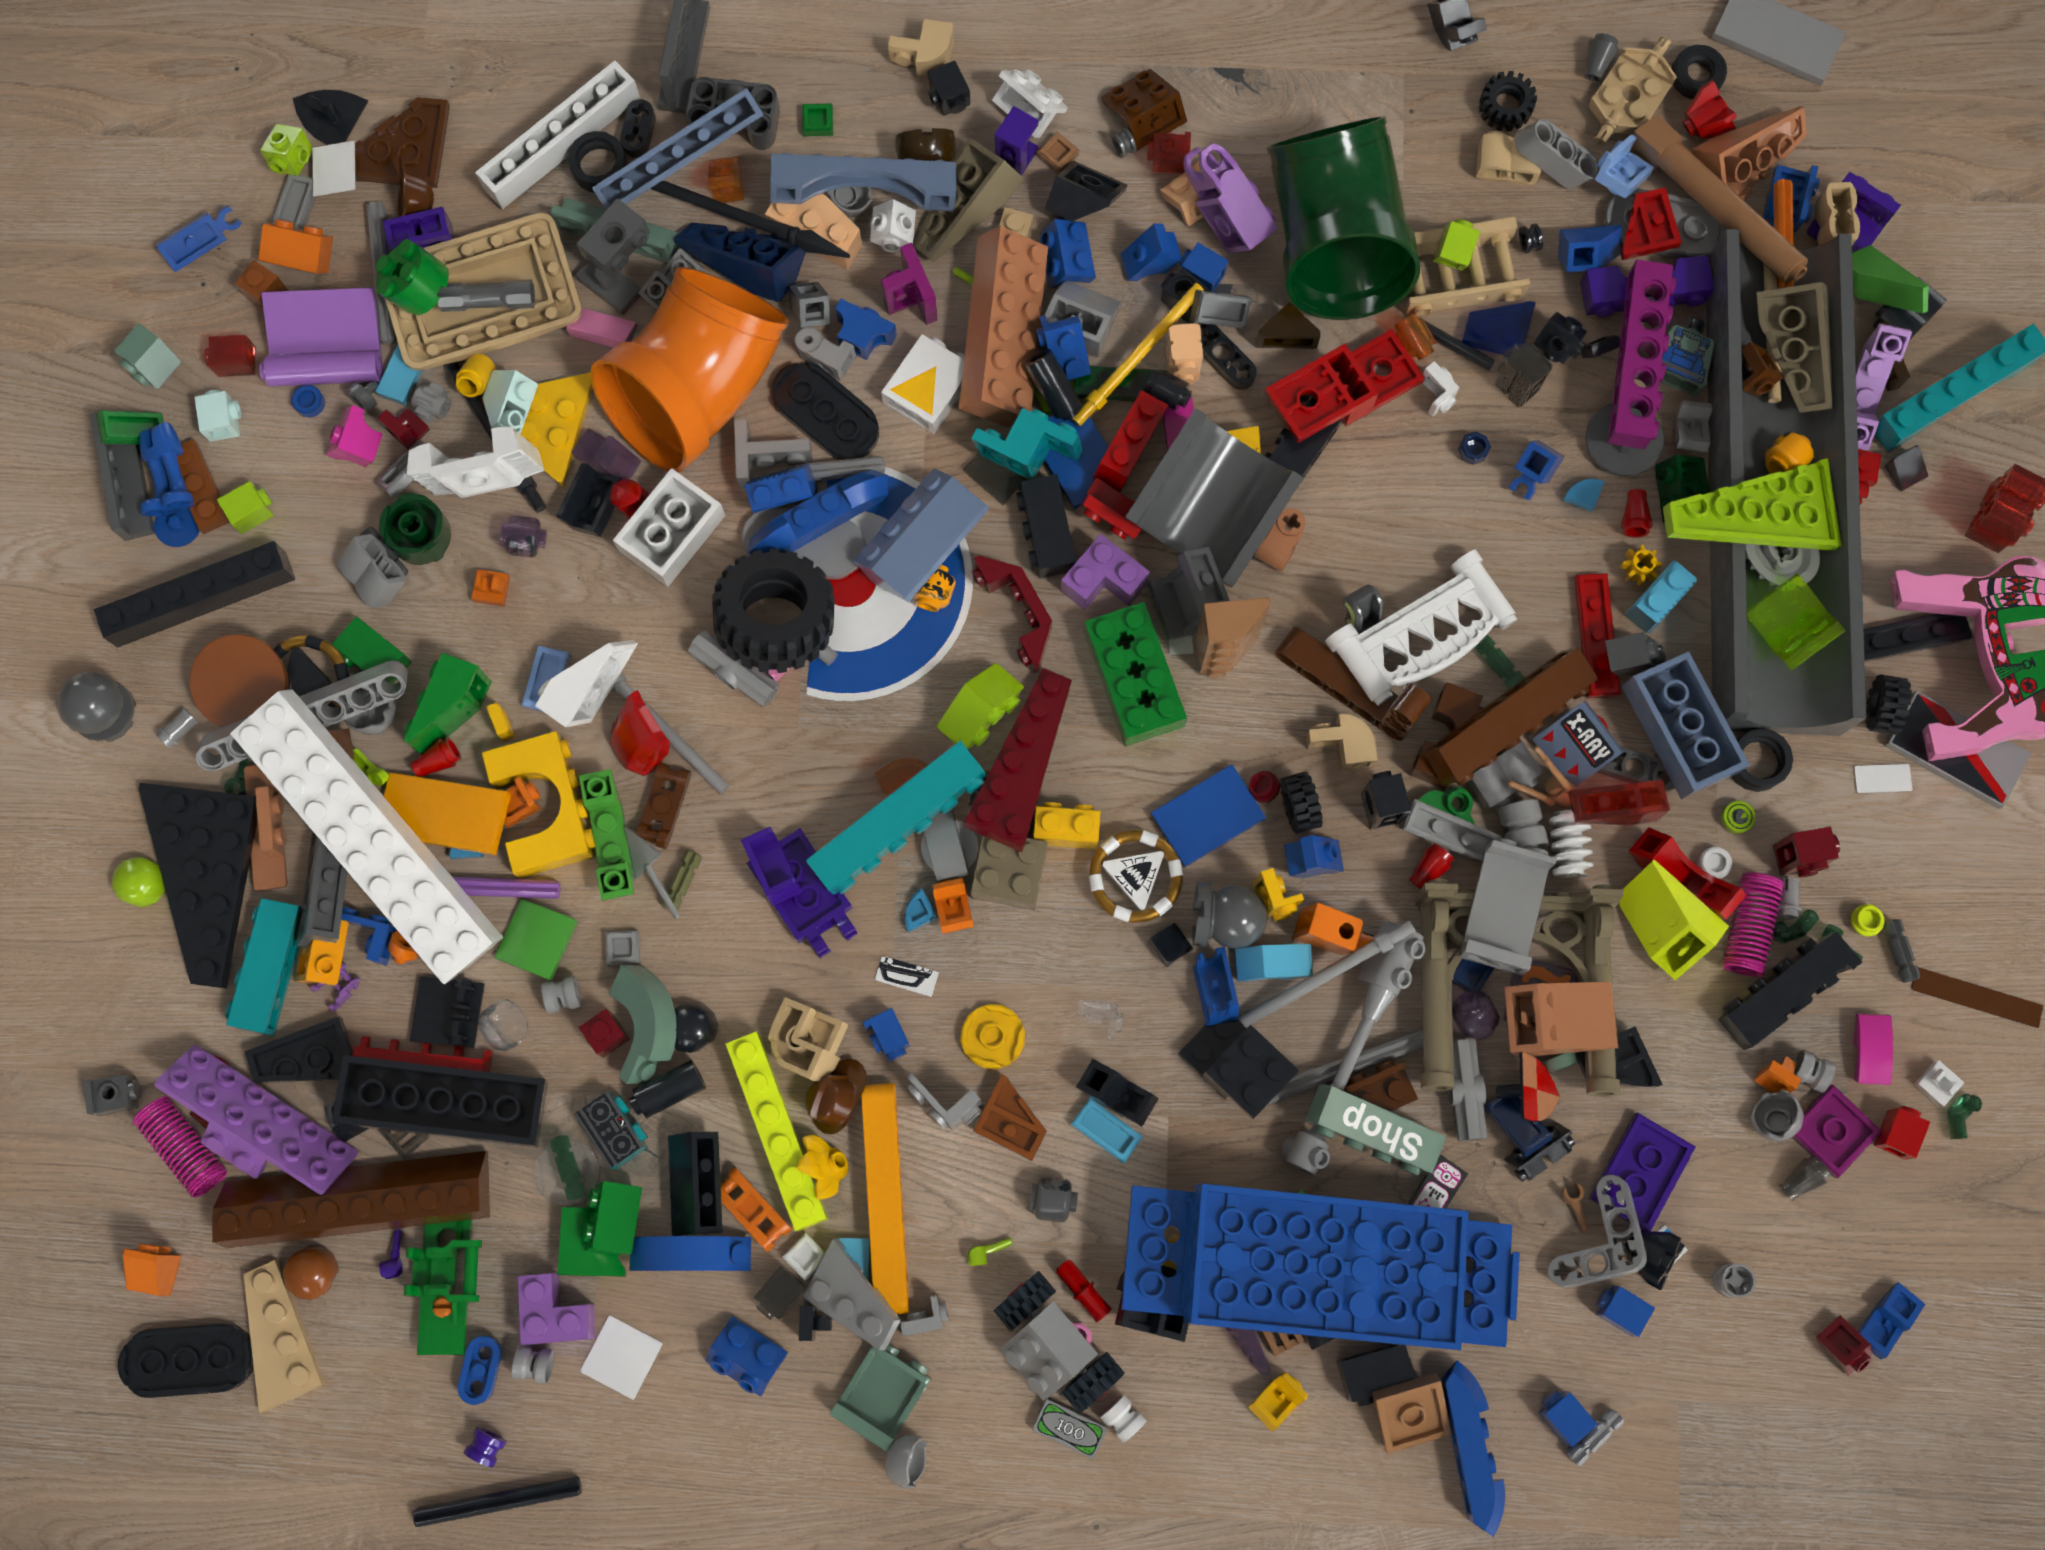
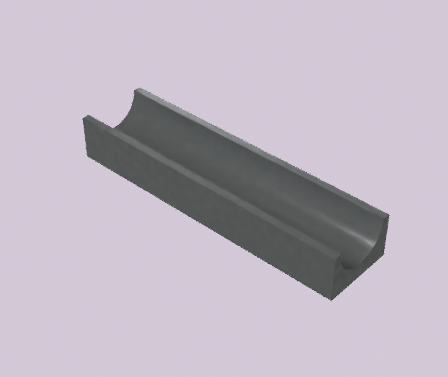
M1726 229L1708 256L1714 284V291L1706 301L1707 337L1714 341L1707 376L1708 403L1712 404L1713 409L1708 421L1711 442L1708 448L1709 493L1719 488L1732 487L1741 482L1771 474L1767 470L1765 462L1767 448L1786 432L1804 435L1809 439L1813 448L1814 458L1811 464L1828 458L1842 546L1834 551L1819 550L1820 564L1818 571L1807 584L1793 590L1790 587L1781 590L1779 585L1769 586L1767 579H1759L1760 573L1756 569L1750 570L1751 562L1745 559V544L1710 541L1712 695L1732 731L1748 732L1764 728L1783 734L1840 736L1866 719L1852 234H1838L1834 239L1823 245L1800 251L1808 259L1806 265L1808 269L1798 281L1794 282V286L1823 282L1828 288L1833 383V409L1800 413L1787 386L1785 377L1781 379V402L1778 403L1768 402V392L1757 397L1742 389V383L1752 374L1744 365L1746 359L1741 349L1749 342L1766 349V335L1759 324L1756 293L1764 291V265L1762 261L1739 242V229ZM1777 546L1775 549L1778 550V555L1781 558L1784 554L1781 553L1780 546Z

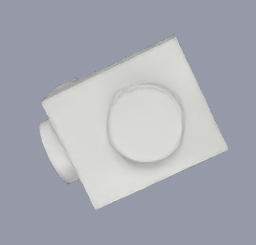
M1434 361L1425 368L1423 373L1425 377L1423 384L1437 397L1428 411L1432 417L1439 411L1443 414L1446 413L1457 402L1455 396L1460 388L1453 381L1451 373Z

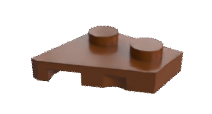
M1001 1074L973 1132L1033 1161L1047 1130L1030 1110L1009 1079Z

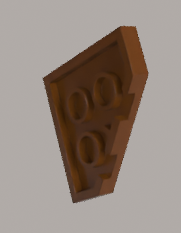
M417 97L408 104L409 108L396 118L393 115L374 129L375 133L363 142L358 140L355 143V181L399 185V156L402 155L405 173L424 179L432 188H437L450 110L448 100Z

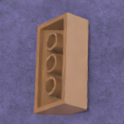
M1270 597L1204 604L1195 637L1199 675H1207L1208 678H1220L1226 676V672H1231L1258 639L1271 604Z

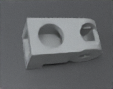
M803 328L795 337V344L800 357L806 362L817 364L839 381L842 380L856 358L855 349L852 344L843 340L838 347L822 338L820 333L814 328Z

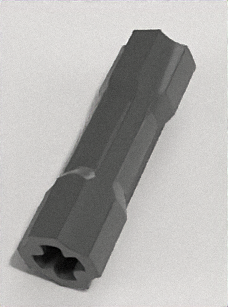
M532 279L479 284L451 282L447 283L446 288L441 286L437 293V296L440 297L438 307L441 309V312L465 311L472 308L507 307L510 309L535 307V288Z

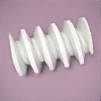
M1583 810L1554 812L1553 815L1555 816L1549 820V824L1557 829L1550 832V837L1557 840V842L1552 843L1550 848L1553 852L1559 853L1553 856L1557 858L1555 865L1559 867L1552 870V875L1563 879L1590 876L1584 873V870L1593 867V863L1584 861V857L1593 854V851L1583 848V844L1591 842L1592 838L1582 835V832L1591 829V825L1582 823L1581 819L1591 816V813Z

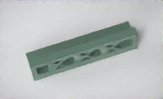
M565 197L562 207L553 205L550 213L557 229L583 237L606 209ZM647 223L650 230L648 240L640 249L636 248L633 253L668 264L678 246L674 243V237L679 233ZM616 236L611 239L610 243H618L623 237Z

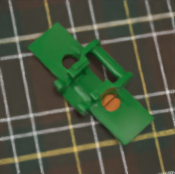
M472 1220L424 1225L423 1249L406 1248V1258L413 1261L412 1284L404 1285V1296L420 1297L417 1355H465L468 1304L479 1302L480 1295H476L478 1250L482 1248V1240H471ZM448 1229L453 1230L456 1234L455 1240H451L447 1246L441 1247L439 1243L441 1233ZM459 1250H465L463 1295H455L457 1252Z

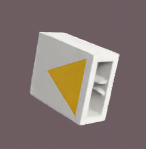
M921 334L881 392L883 404L935 435L960 398L965 355L959 352L954 354L946 349V345L935 337L928 338Z

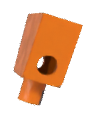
M1315 903L1300 909L1292 940L1344 955L1372 942L1374 935L1361 931L1363 920L1321 903Z

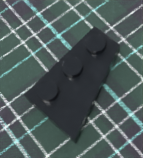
M339 1016L245 1051L255 1083L339 1080L343 1055L352 1056L353 1054L343 1019Z

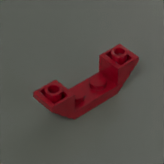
M980 555L975 557V569L971 572L978 586H985L988 593H991L1011 582L1012 584L1008 585L1009 590L1016 602L1021 600L1024 604L1026 611L1023 613L1031 628L1037 627V629L1019 638L1020 649L1016 651L1025 667L1030 665L1034 673L1039 671L1052 630V619L1022 567Z

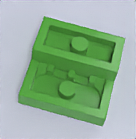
M521 899L494 958L552 981L578 921Z

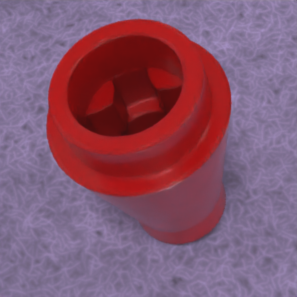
M1633 489L1627 494L1621 528L1624 529V534L1628 537H1644L1650 533V529L1653 526L1647 502V492L1642 489Z
M450 738L438 739L417 759L410 762V765L417 777H424L455 767L456 762L461 760V754Z
M1433 843L1430 848L1426 847L1409 881L1421 890L1425 883H1429L1432 879H1438L1452 867L1450 864L1455 858L1441 846Z

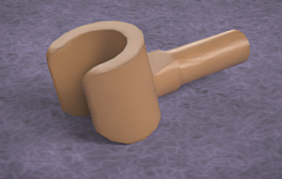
M1576 1183L1574 1188L1577 1198L1569 1197L1566 1187L1562 1190L1561 1198L1564 1203L1571 1205L1580 1230L1586 1231L1589 1227L1580 1203L1584 1190L1580 1184Z

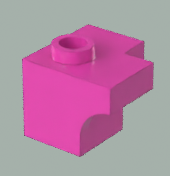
M351 405L344 410L340 424L335 425L329 436L330 444L326 456L336 460L350 461L366 467L373 463L383 434L371 429L366 424L363 416L364 409Z

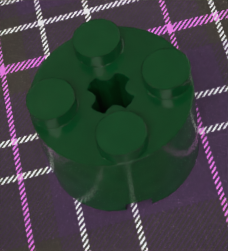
M410 493L401 495L397 498L398 500L385 507L380 516L379 530L385 543L398 558L413 565L437 562L443 558L450 544L451 527L445 515L434 502L424 495Z

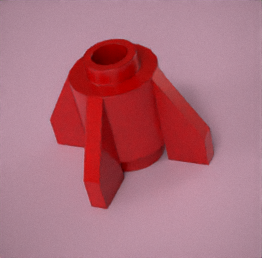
M1713 80L1701 86L1689 108L1684 113L1686 119L1682 123L1691 137L1696 135L1699 139L1713 138L1736 129L1733 120L1737 116L1719 95L1720 92Z

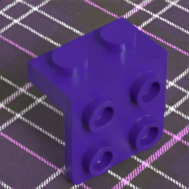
M1849 171L1842 182H1851L1856 190L1857 204L1854 211L1860 222L1859 236L1852 245V253L1868 245H1872L1901 204L1896 202L1891 195L1881 192L1870 185L1865 178L1856 176ZM1816 218L1807 229V234L1817 240L1820 229Z

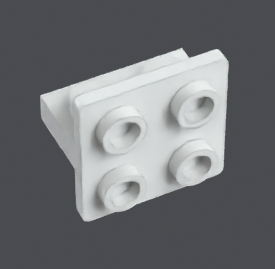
M1017 69L1002 70L999 74V77L1004 82L992 101L1007 114L1015 106L1038 119V126L1032 134L1034 138L1041 137L1056 113H1065L1068 106L1062 102L1063 97L1057 91L1044 87L1040 83L1042 79L1033 71L1028 69L1026 71H1019Z

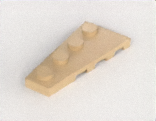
M273 1260L243 1274L259 1414L326 1385L293 1296L286 1289L283 1270L279 1260Z

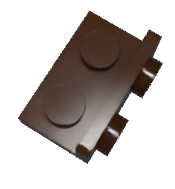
M1393 1059L1375 1067L1378 1072L1375 1075L1366 1078L1363 1072L1348 1079V1087L1343 1090L1390 1112L1418 1100L1405 1072V1068H1407L1405 1062L1396 1065Z

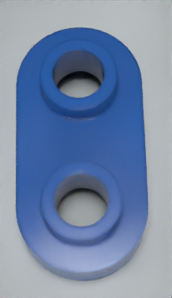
M477 1337L469 1343L466 1349L458 1382V1394L467 1404L477 1405L484 1403L493 1394L502 1358L501 1344L494 1337ZM485 1346L491 1351L488 1359L481 1357V1349ZM476 1380L480 1381L483 1385L480 1393H475L472 1388Z

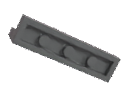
M97 413L90 414L111 530L124 541L155 534L153 517L142 516L140 513V505L149 499L139 445L101 443Z
M313 831L297 946L306 948L312 940L336 943L339 940L347 870Z

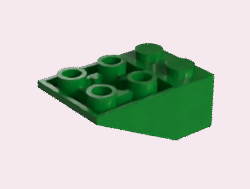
M441 653L439 660L434 661L429 672V677L431 678L426 690L423 689L420 692L416 704L418 707L413 719L407 722L404 729V742L419 755L438 739L444 740L480 710L492 681L478 665Z

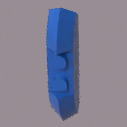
M875 470L855 474L793 507L764 525L750 538L748 553L751 555V552L758 550L766 553L770 552V549H779L780 553L794 552L865 512L888 496L887 474Z
M1456 1360L1445 1372L1441 1379L1452 1433L1451 1440L1467 1519L1494 1537L1504 1512L1505 1485L1504 1479H1493L1492 1474L1496 1473V1464L1492 1452L1487 1453L1485 1439L1489 1438V1431L1485 1418H1480L1479 1413L1489 1410L1485 1394L1476 1378L1462 1363Z

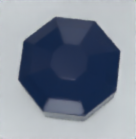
M1473 432L1464 436L1458 451L1463 461L1475 465L1485 461L1491 445L1487 436Z

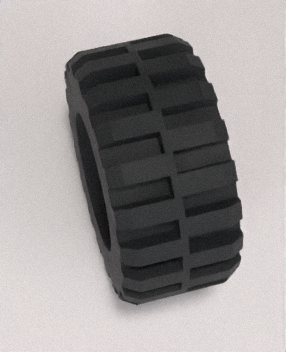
M770 549V552L766 553L758 550L751 552V556L748 558L745 555L735 560V566L730 564L722 571V577L717 579L714 586L715 593L712 596L713 626L721 648L727 649V655L734 661L740 659L741 665L748 669H752L753 666L758 667L759 672L768 673L769 670H777V673H784L790 667H794V670L804 667L806 660L813 662L819 657V650H825L829 644V636L832 635L834 628L835 597L833 596L831 582L826 579L824 571L818 566L813 568L814 562L804 556L801 559L797 557L798 553L792 551L780 553L779 549ZM774 597L786 599L797 605L802 611L792 621L778 625L758 622L745 612L754 602Z

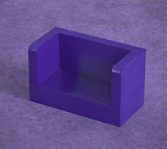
M1013 106L994 134L995 154L1004 159L1022 176L1038 151V146L1029 141L1037 128L1039 121Z
M767 827L741 840L765 895L772 906L802 893L771 827Z

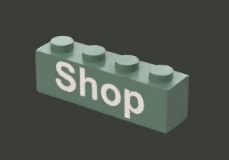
M1321 1084L1318 1086L1305 1122L1316 1126L1314 1132L1333 1139L1334 1134L1344 1138L1343 1145L1358 1151H1362L1363 1147L1373 1151L1371 1157L1388 1164L1393 1159L1402 1163L1400 1166L1401 1170L1419 1176L1420 1171L1433 1174L1446 1136L1333 1086Z

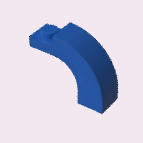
M634 1237L629 1271H751V1237Z

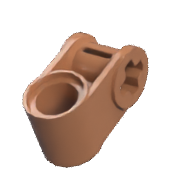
M1293 508L1282 511L1254 557L1282 572L1302 536L1305 526L1303 514ZM1290 521L1294 522L1295 527H1292L1290 531L1285 529V526Z

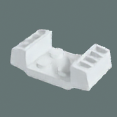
M513 427L491 428L493 452H478L474 454V457L465 459H449L430 443L409 450L407 475L411 476L414 481H418L421 486L426 487L435 496L456 494L460 498L519 486L524 478L543 472L544 467L538 449L528 442L525 437L521 436Z

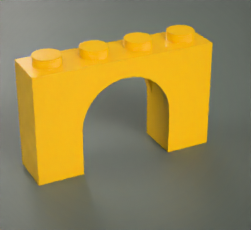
M555 731L482 752L489 783L496 789L516 784L514 779L520 776L525 781L531 779L549 781L557 787L560 794V811L556 820L549 828L538 834L505 843L512 872L516 877L522 879L594 858L592 848L596 847L592 829H586L584 818L588 817V811L584 807L583 798L578 799L576 788L580 787V781L576 769H571L568 758L572 757V750L568 739H563Z

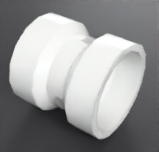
M1125 1395L1115 1401L1100 1416L1106 1425H1114L1116 1436L1122 1443L1129 1440L1147 1422L1140 1412L1130 1409L1131 1401Z

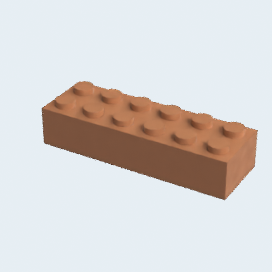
M1002 226L979 235L977 240L959 409L1002 426L1010 427L1014 425L1022 408L1030 412L1032 408L1034 381L1024 364L1028 359L1037 354L1039 340L1036 329L1040 328L1039 317H1041L1048 247Z

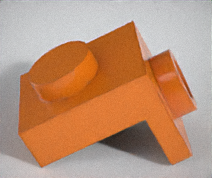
M520 776L514 779L516 785L505 790L511 793L504 822L507 828L514 826L542 809L537 801L541 798V795L532 781L527 783Z
M963 878L948 879L941 883L933 884L932 890L942 934L974 927Z

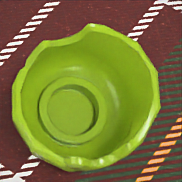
M133 857L123 860L113 873L112 890L117 898L128 904L140 908L148 907L158 902L165 893L159 864L150 859Z

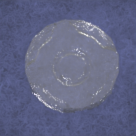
M559 1140L549 1144L534 1165V1181L537 1190L548 1201L556 1205L574 1206L586 1201L591 1188H595V1184L600 1182L601 1166L597 1155L588 1145L577 1140Z

